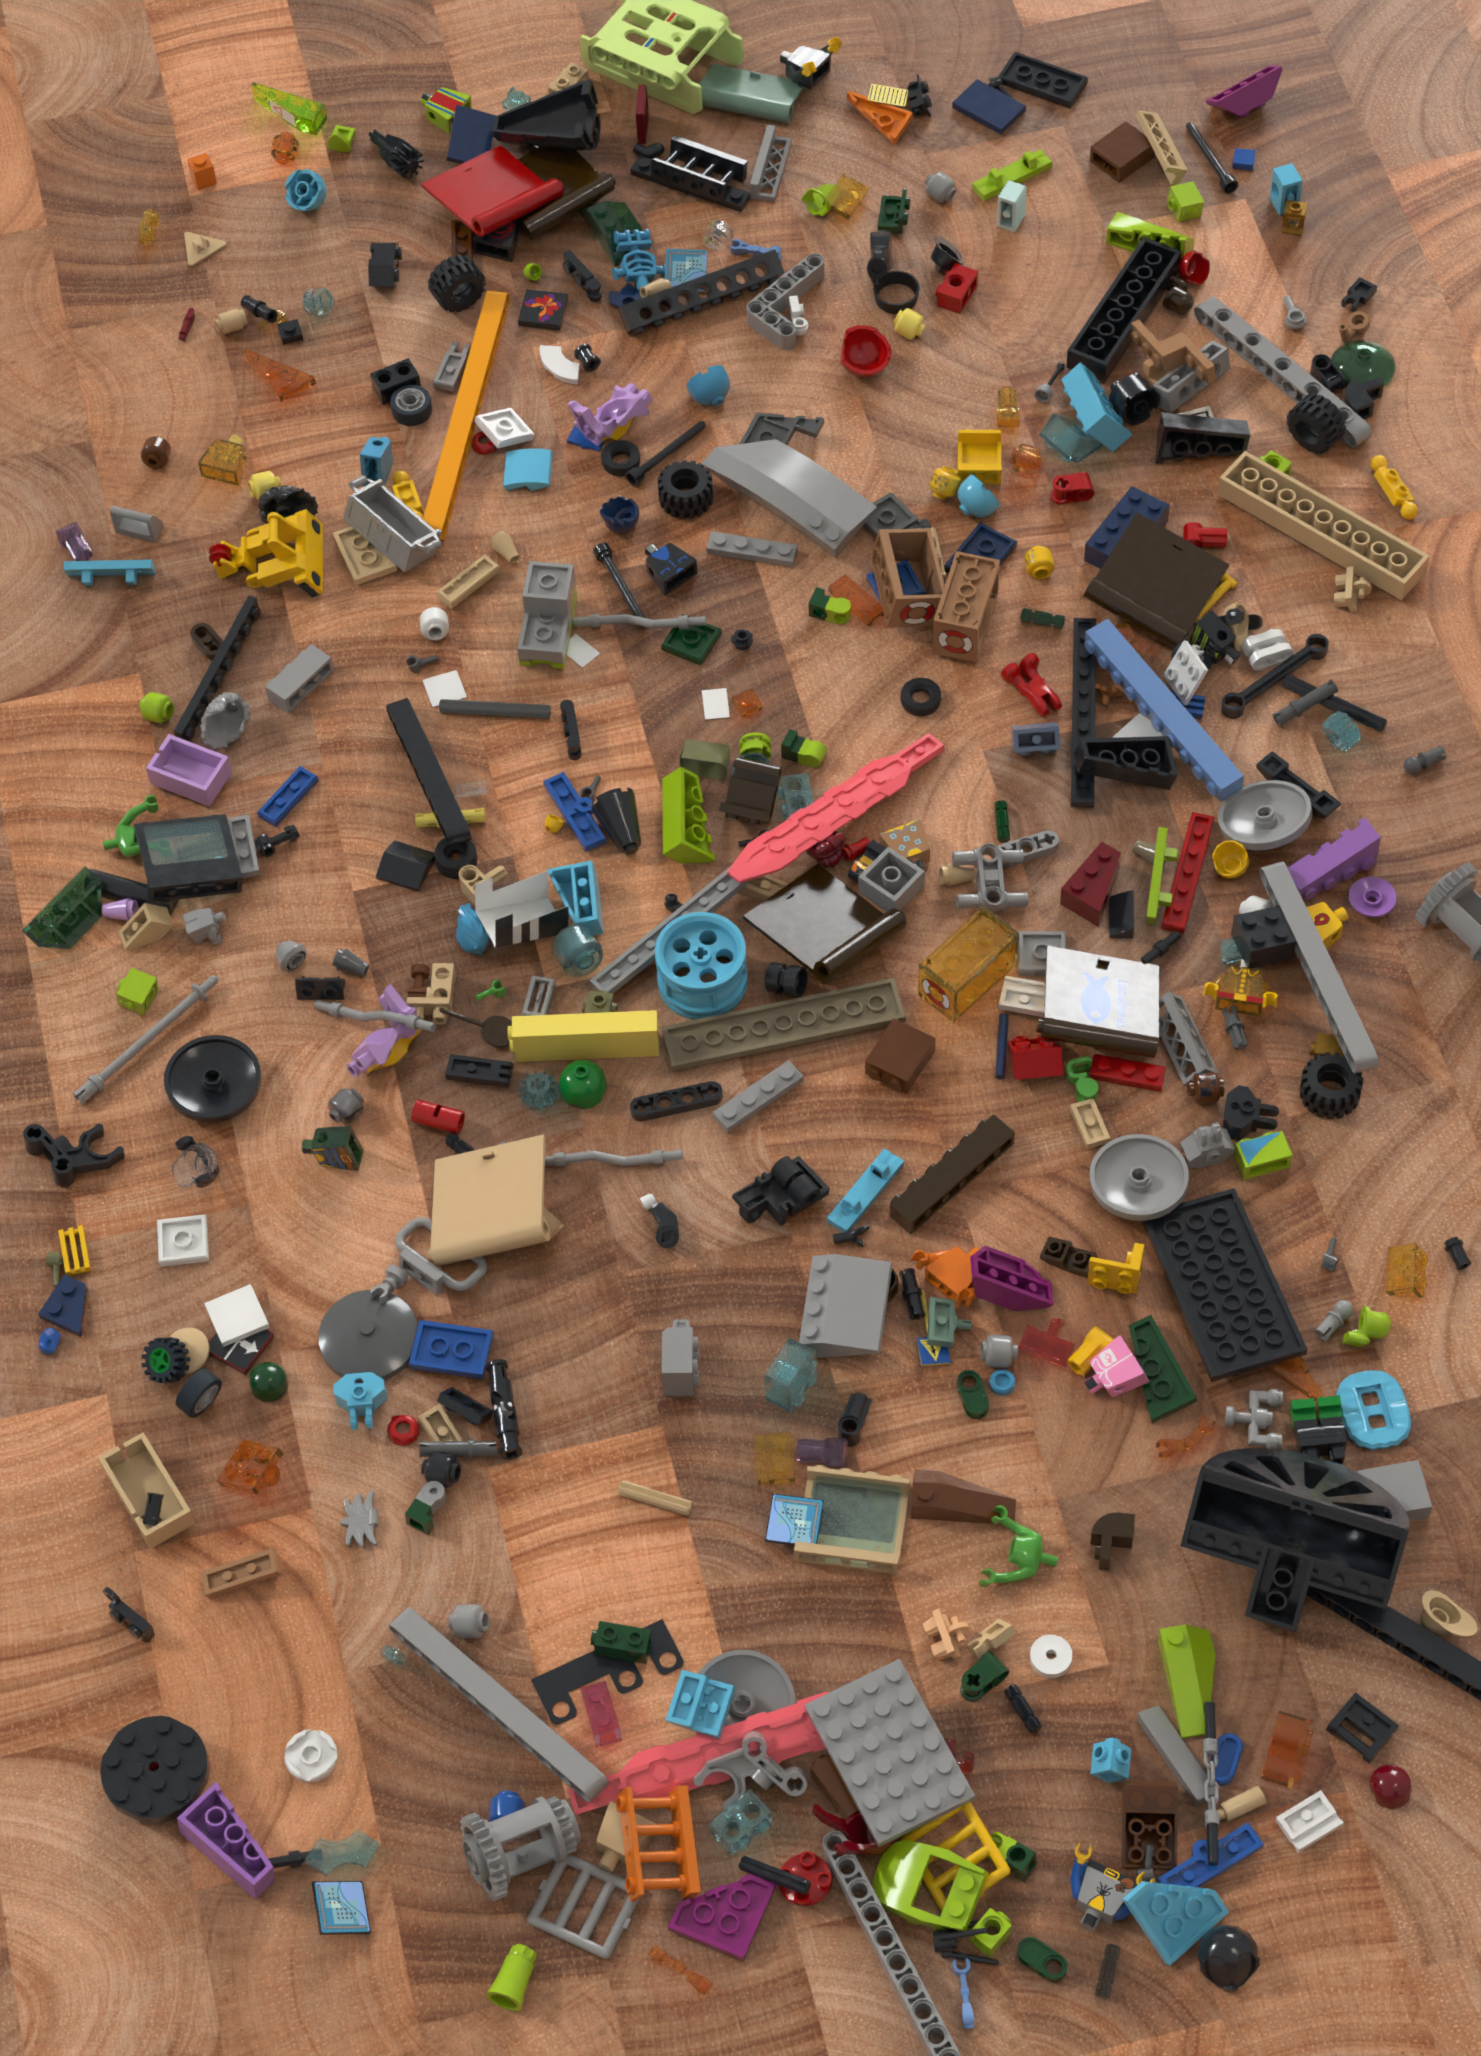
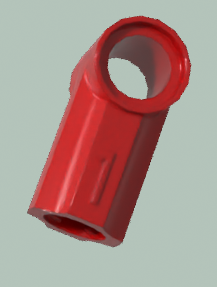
M1189 522L1183 527V539L1201 549L1203 547H1227V528L1203 527L1198 522Z

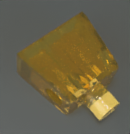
M231 435L228 441L215 439L198 461L201 477L239 486L247 461L242 438L238 435Z

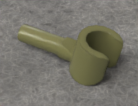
M48 1252L46 1265L53 1267V1284L56 1287L60 1282L59 1271L62 1267L63 1259L59 1253Z

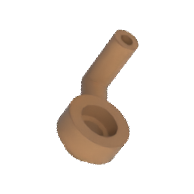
M1353 312L1347 320L1349 328H1347L1345 323L1339 325L1341 340L1346 343L1354 334H1361L1369 329L1370 321L1365 312Z

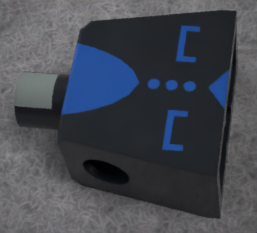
M667 543L660 549L656 545L651 544L646 548L645 554L648 556L646 559L647 572L665 596L697 575V560L674 544Z

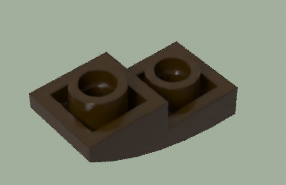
M1050 1236L1040 1254L1041 1260L1059 1269L1088 1278L1090 1257L1098 1258L1095 1252L1075 1248L1070 1241Z

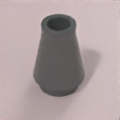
M340 948L332 963L339 971L363 977L369 969L368 963L348 949L343 950Z

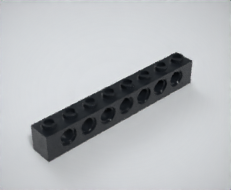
M774 249L622 305L618 309V313L626 333L633 332L634 335L646 331L645 327L653 325V328L665 324L664 320L670 318L673 321L684 317L686 312L691 311L693 314L703 310V306L707 304L715 306L722 303V299L726 297L734 299L741 296L742 291H756L761 288V284L767 282L768 285H771L785 272ZM755 268L762 269L764 276H758L755 273ZM736 275H741L744 278L745 283H738L736 280ZM717 282L723 283L726 287V290H719L717 288ZM697 290H704L707 294V297L701 298L698 295ZM678 297H685L687 305L680 304ZM659 304L667 305L668 312H662L659 309ZM646 311L649 319L641 318L639 312Z

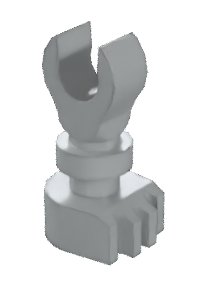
M391 1264L386 1269V1278L380 1285L374 1286L371 1289V1300L375 1296L381 1295L379 1297V1305L386 1303L390 1292L402 1287L408 1281V1276L402 1268Z

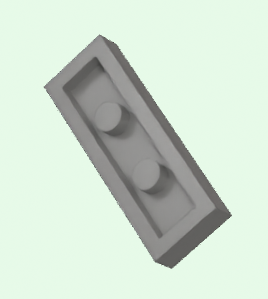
M249 814L228 818L242 879L259 876L260 871Z

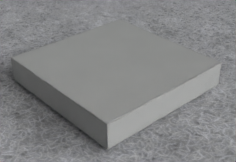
M1018 931L1019 976H1045L1047 946L1066 949V931Z

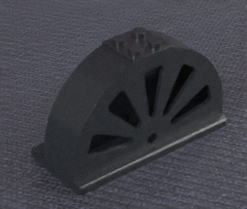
M1243 1448L1217 1454L1201 1467L1180 1546L1256 1569L1257 1572L1245 1616L1296 1632L1309 1586L1387 1610L1409 1533L1410 1523L1406 1511L1396 1498L1380 1485L1346 1468L1345 1465L1298 1451Z

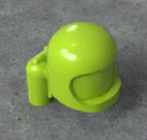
M1363 1306L1360 1312L1358 1330L1344 1333L1342 1343L1362 1347L1370 1343L1371 1340L1369 1338L1382 1339L1386 1337L1391 1328L1390 1317L1385 1312L1371 1311L1370 1307Z

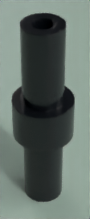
M1174 931L1164 940L1156 942L1152 946L1153 949L1141 957V962L1149 964L1158 956L1162 957L1169 951V947L1181 939L1180 933Z
M321 1849L306 1852L296 1850L288 1852V1855L268 1858L273 1868L285 1866L295 1868L302 1866L301 1863L323 1860Z

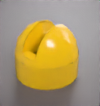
M548 814L544 823L545 829L552 834L557 833L562 829L564 820L558 816Z

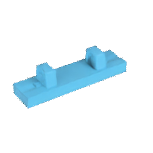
M152 560L64 561L63 570L68 577L82 576L84 586H93V576L126 575L128 585H137V575H155L156 568Z
M884 1148L829 1214L827 1223L841 1232L851 1231L903 1168L904 1160ZM874 1172H876L877 1174L881 1175V1176H882V1179H881L880 1177H878L877 1175H875Z

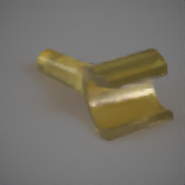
M276 309L278 316L274 322L278 324L287 322L286 314L282 310ZM264 320L258 323L257 326L260 329L271 324V322Z

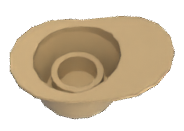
M1430 1590L1422 1596L1423 1609L1420 1617L1429 1631L1442 1636L1454 1634L1460 1637H1471L1475 1635L1478 1629L1474 1618L1445 1594Z

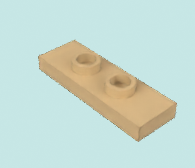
M484 554L436 592L437 598L453 609L499 573L500 566Z

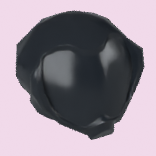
M1221 1925L1210 1929L1201 1938L1197 1952L1200 1971L1209 1981L1217 1987L1223 1988L1225 1992L1237 1991L1260 1966L1257 1944L1250 1933L1238 1926Z

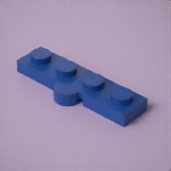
M564 772L544 780L545 789L584 851L587 852L605 844L606 838L591 816L593 812L590 804L593 801L588 797L580 798Z
M1247 1822L1218 1840V1865L1209 1866L1207 1864V1840H1198L1192 1847V1857L1160 1876L1158 1883L1200 1888L1261 1850L1264 1844Z

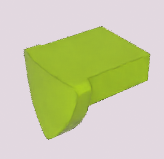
M336 125L328 139L327 148L340 152H350L351 145L356 136L355 128Z

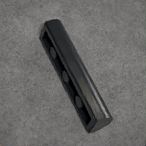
M95 869L88 871L84 882L86 893L115 901L131 898V900L137 901L140 908L144 903L166 907L170 916L178 900L149 903L147 898L148 884Z

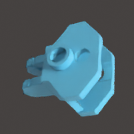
M372 1372L345 1374L333 1384L336 1404L349 1412L351 1430H357L358 1416H366L365 1424L367 1428H373L375 1410L387 1401L384 1379ZM362 1380L363 1383H355V1381Z

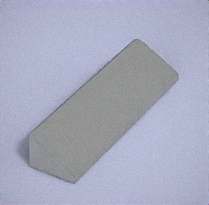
M1158 1705L1137 1713V1722L1195 1807L1206 1802L1204 1784L1207 1780V1775L1160 1706ZM1214 1785L1212 1787L1208 1786L1209 1798L1215 1796Z

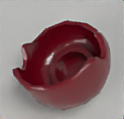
M1394 1764L1382 1765L1373 1771L1370 1780V1790L1380 1806L1394 1809L1402 1807L1409 1801L1412 1785L1408 1773L1403 1768Z

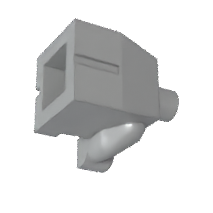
M205 908L183 914L187 934L196 944L203 942L206 938H209L213 945L222 943V937L217 932L220 931L219 923L226 920L223 911L216 914L211 908Z

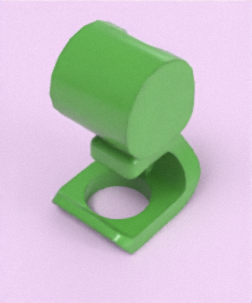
M1089 1056L1070 1060L1066 1068V1080L1076 1084L1075 1095L1078 1102L1094 1098L1096 1102L1098 1097V1083L1092 1078H1087V1073L1085 1072L1091 1070L1092 1059ZM1086 1063V1064H1084V1065H1082V1066L1075 1067V1066L1078 1065V1064Z

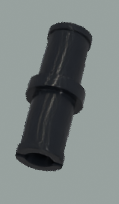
M245 295L241 299V306L251 311L254 316L262 317L271 323L277 319L278 313L276 310L268 307L262 300H255L249 295Z
M913 1268L904 1269V1272L901 1270L899 1276L901 1277L904 1290L902 1296L907 1302L909 1317L911 1320L924 1318L926 1314L921 1300L922 1290L918 1288L915 1270Z

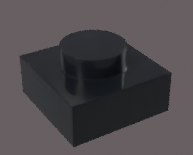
M298 319L277 324L283 345L303 340Z

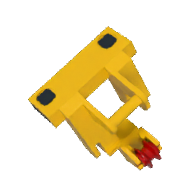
M307 509L296 512L295 515L286 518L276 512H271L267 515L268 524L250 529L247 532V537H241L240 547L221 541L219 544L212 545L209 549V561L213 564L220 579L238 572V567L244 566L254 573L246 578V584L251 588L261 586L268 588L294 578V583L299 584V587H302L306 593L308 592V595H311L312 598L323 593V523ZM295 540V550L286 545V543ZM273 552L277 558L259 563L258 572L255 573L256 558Z

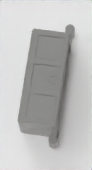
M362 475L349 483V487L354 493L349 495L343 519L402 571L406 572L436 554V550L442 546L439 540L442 531L439 529L434 530L419 515L414 513L399 498L385 488L381 479L373 481ZM366 483L368 484V485H366L365 487H363V488H361V489H359V490L357 489V488H359L360 486H362V485H364V484H366Z

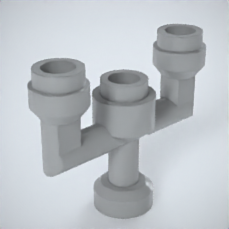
M1270 1389L1268 1392L1250 1390V1413L1235 1412L1233 1406H1226V1427H1232L1234 1422L1251 1423L1248 1426V1446L1282 1450V1435L1277 1433L1259 1435V1429L1272 1427L1273 1413L1268 1412V1409L1259 1408V1403H1267L1270 1407L1282 1406L1283 1391H1278V1389Z

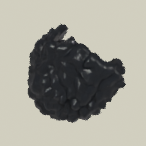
M296 486L272 487L269 490L267 489L259 499V514L261 521L265 522V524L269 523L267 515L271 512H276L284 518L295 515L296 512L305 509L313 516L318 513L316 497L311 496L309 492H305L304 488L300 489L296 488Z

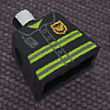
M1212 610L1196 623L1189 643L1200 646L1210 656L1213 664H1217L1224 658L1233 665L1240 657V654L1232 648L1236 639L1235 634Z

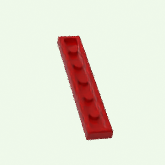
M1195 812L1191 814L1170 894L1173 896L1172 905L1166 906L1161 925L1163 930L1177 931L1181 934L1185 932L1213 828L1214 816Z

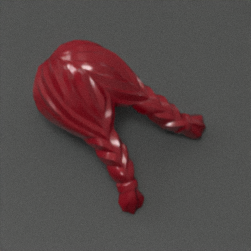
M813 1804L812 1813L819 1821L834 1828L836 1831H841L851 1841H843V1843L835 1845L836 1855L840 1857L846 1854L876 1856L886 1852L896 1840L894 1839L878 1847L860 1812L842 1819L826 1812L818 1804Z

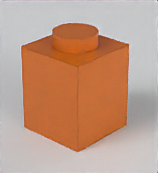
M207 153L187 159L191 178L198 190L217 184L214 166Z

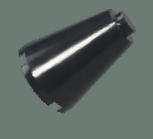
M616 788L596 797L597 802L595 804L592 802L590 808L621 853L630 855L637 852L641 846L635 793L631 788H627L628 791L623 792L621 788Z

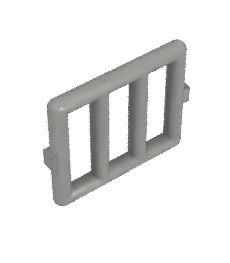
M568 1854L566 1861L559 1864L555 1863L548 1879H543L539 1887L540 1894L527 1917V1922L598 1957L608 1959L623 1930L627 1932L631 1924V1919L629 1918L638 1900L630 1902V1895L628 1896L603 1946L589 1940L615 1887L626 1892V1879ZM569 1865L580 1870L581 1873L555 1923H552L540 1916L566 1866ZM593 1876L604 1881L605 1884L578 1935L565 1929V1926L590 1877Z

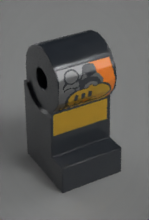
M872 839L867 845V850L851 866L848 878L858 884V877L886 848Z

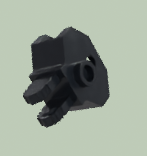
M1238 1085L1227 1094L1222 1128L1227 1129L1232 1140L1239 1141L1250 1132H1256L1257 1128L1275 1130L1278 1125L1277 1121L1267 1117H1276L1279 1115V1109L1273 1105L1262 1104L1261 1099H1256L1249 1087Z

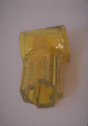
M1003 386L1002 389L998 390L997 427H1019V407H1017L1016 390L1011 386Z

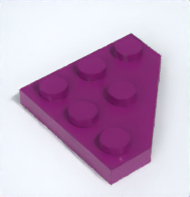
M749 1874L741 1877L739 1881L729 1885H721L691 1900L689 1898L678 1903L668 1925V1931L744 1962L776 1889V1884Z

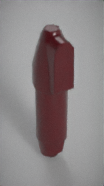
M193 308L188 309L179 332V339L181 341L185 340L194 322L195 312Z

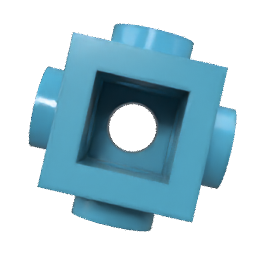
M1107 1738L1103 1742L1094 1743L1090 1774L1107 1783L1129 1779L1131 1748L1122 1744L1116 1738Z

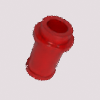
M865 836L850 845L845 844L844 848L841 849L844 859L846 861H855L857 856L863 854L867 850V845L871 842L868 837Z

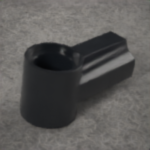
M859 1392L851 1393L844 1414L839 1420L838 1440L844 1446H855L860 1441L861 1431L872 1404V1399L868 1398L865 1394ZM845 1429H853L854 1431L846 1432Z

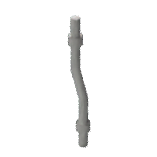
M590 614V617L573 618V626L591 625V628L605 624L628 623L651 629L671 627L689 629V626L706 625V616L688 617V615H683L678 618L652 620L629 614L606 616Z
M320 1000L315 1002V1009L329 1012L331 1016L338 1018L344 1016L362 1022L388 1020L406 1025V1028L422 1029L429 1032H434L436 1029L435 1023L422 1020L421 1017L412 1014L407 1016L388 1010L362 1012L347 1008L337 1002L328 1003Z
M655 1150L650 1154L626 1157L599 1151L570 1154L558 1152L554 1153L553 1156H545V1166L555 1165L556 1167H563L567 1163L592 1160L620 1166L648 1163L660 1165L664 1164L665 1161L683 1159V1151L663 1152V1150Z

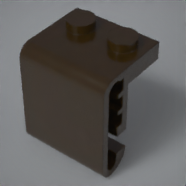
M736 757L733 767H735L734 777L730 778L726 802H721L719 811L725 812V817L738 819L739 816L747 817V822L761 824V821H770L774 810L782 766Z

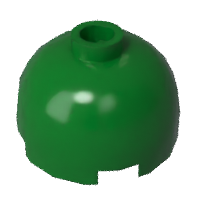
M577 1060L568 1064L561 1072L559 1079L561 1098L566 1104L569 1105L570 1103L574 1106H579L580 1109L592 1108L599 1104L607 1091L604 1071L599 1065L590 1060Z

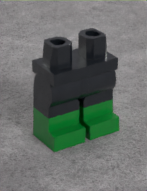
M1340 1395L1318 1397L1316 1405L1314 1398L1291 1400L1289 1416L1298 1452L1318 1458L1329 1455L1331 1462L1343 1464L1347 1438L1341 1413Z

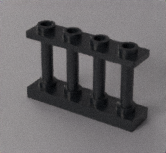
M674 135L671 138L670 155L664 161L657 158L651 160V177L724 202L729 181L735 179L743 182L746 179L748 161ZM677 159L687 162L683 167L673 164ZM695 166L705 169L701 174L691 171ZM713 172L724 175L720 180L710 177Z

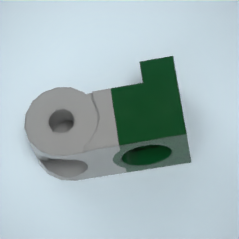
M430 1481L426 1483L405 1513L406 1524L426 1535H429L434 1528L432 1517L446 1503L445 1488L440 1482Z

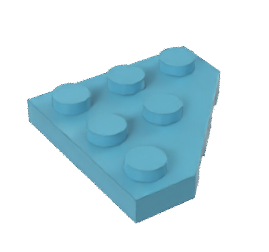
M1142 1881L1122 1899L1164 1963L1168 1965L1174 1963L1229 1913L1217 1892L1208 1888Z

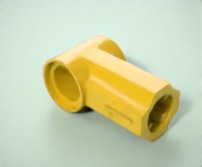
M1095 1326L1087 1334L1083 1344L1068 1358L1067 1364L1077 1375L1084 1376L1092 1368L1090 1361L1109 1345L1114 1338L1098 1326Z

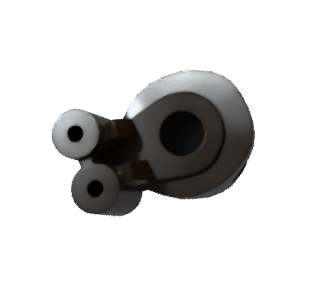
M1172 275L1168 281L1170 284L1167 287V291L1169 292L1165 296L1162 305L1164 308L1175 311L1179 315H1184L1192 309L1194 298L1187 291V283Z

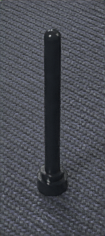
M1188 122L1186 129L1219 176L1221 189L1226 194L1234 192L1238 188L1237 180L1234 176L1225 172L1192 122Z
M699 421L641 467L637 466L629 469L625 473L628 482L633 486L643 482L648 471L706 427V423Z
M608 543L598 544L593 549L594 556L598 561L605 564L633 615L645 618L611 559L612 550Z

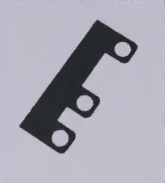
M663 1619L644 1627L645 1629H651L652 1643L649 1655L659 1673L665 1675L681 1668L684 1664L683 1658ZM595 1650L531 1679L550 1720L554 1724L567 1721L577 1714V1710L568 1692L600 1677L610 1674L618 1692L622 1694L640 1687L643 1683V1679L634 1662L595 1656ZM665 1652H671L676 1656V1663L670 1668L663 1667L659 1661L660 1656ZM624 1671H631L636 1677L634 1684L629 1687L622 1686L619 1683V1675ZM559 1701L566 1702L569 1705V1713L565 1717L555 1716L552 1711L555 1703Z

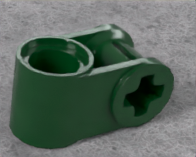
M991 1651L986 1653L963 1674L960 1688L962 1697L970 1702L980 1700L992 1688L1004 1681L1010 1670Z

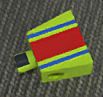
M443 87L439 88L433 96L424 93L420 100V103L425 106L428 121L448 134H451V123L453 122L456 105L472 109L470 95Z

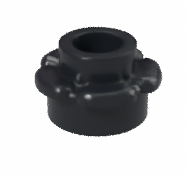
M740 629L735 631L731 641L736 649L746 650L753 643V635L748 630Z

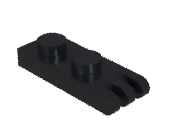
M450 1054L445 1076L448 1080L508 1087L514 1064L508 1061Z

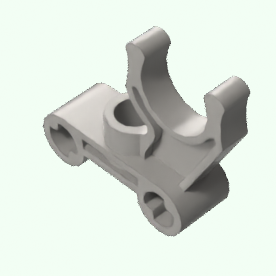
M756 1731L748 1732L744 1736L742 1748L706 1761L703 1768L693 1777L694 1784L701 1786L705 1778L713 1772H725L734 1780L735 1788L732 1795L723 1801V1809L726 1812H730L733 1806L744 1797L746 1776H751L765 1790H768L775 1782L791 1796H799L807 1788L805 1772L799 1767L792 1766L784 1770L766 1754L765 1737ZM758 1741L759 1749L751 1751L750 1742ZM799 1777L802 1780L799 1785L796 1783L789 1785L787 1783L790 1778L797 1779Z

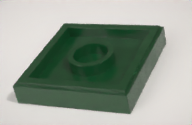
M707 623L702 626H689V629L673 627L662 643L661 650L701 666L721 636L722 629Z

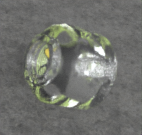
M723 220L713 221L703 234L705 245L709 249L718 252L724 250L733 238L731 226Z

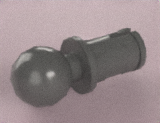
M1438 746L1425 753L1419 752L1418 758L1411 756L1405 760L1404 769L1408 774H1417L1421 768L1428 769L1430 765L1445 760L1446 755L1443 754H1446L1442 746Z

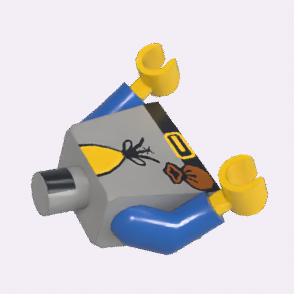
M1079 1843L1075 1849V1855L1078 1859L1074 1860L1070 1876L1072 1897L1077 1901V1909L1085 1913L1080 1925L1094 1932L1100 1921L1112 1925L1115 1920H1123L1132 1914L1122 1899L1142 1882L1146 1872L1139 1874L1135 1881L1091 1859L1087 1863L1086 1859L1092 1854V1846L1090 1845L1088 1854L1083 1855L1079 1851L1081 1845ZM1152 1878L1150 1882L1155 1883V1878Z

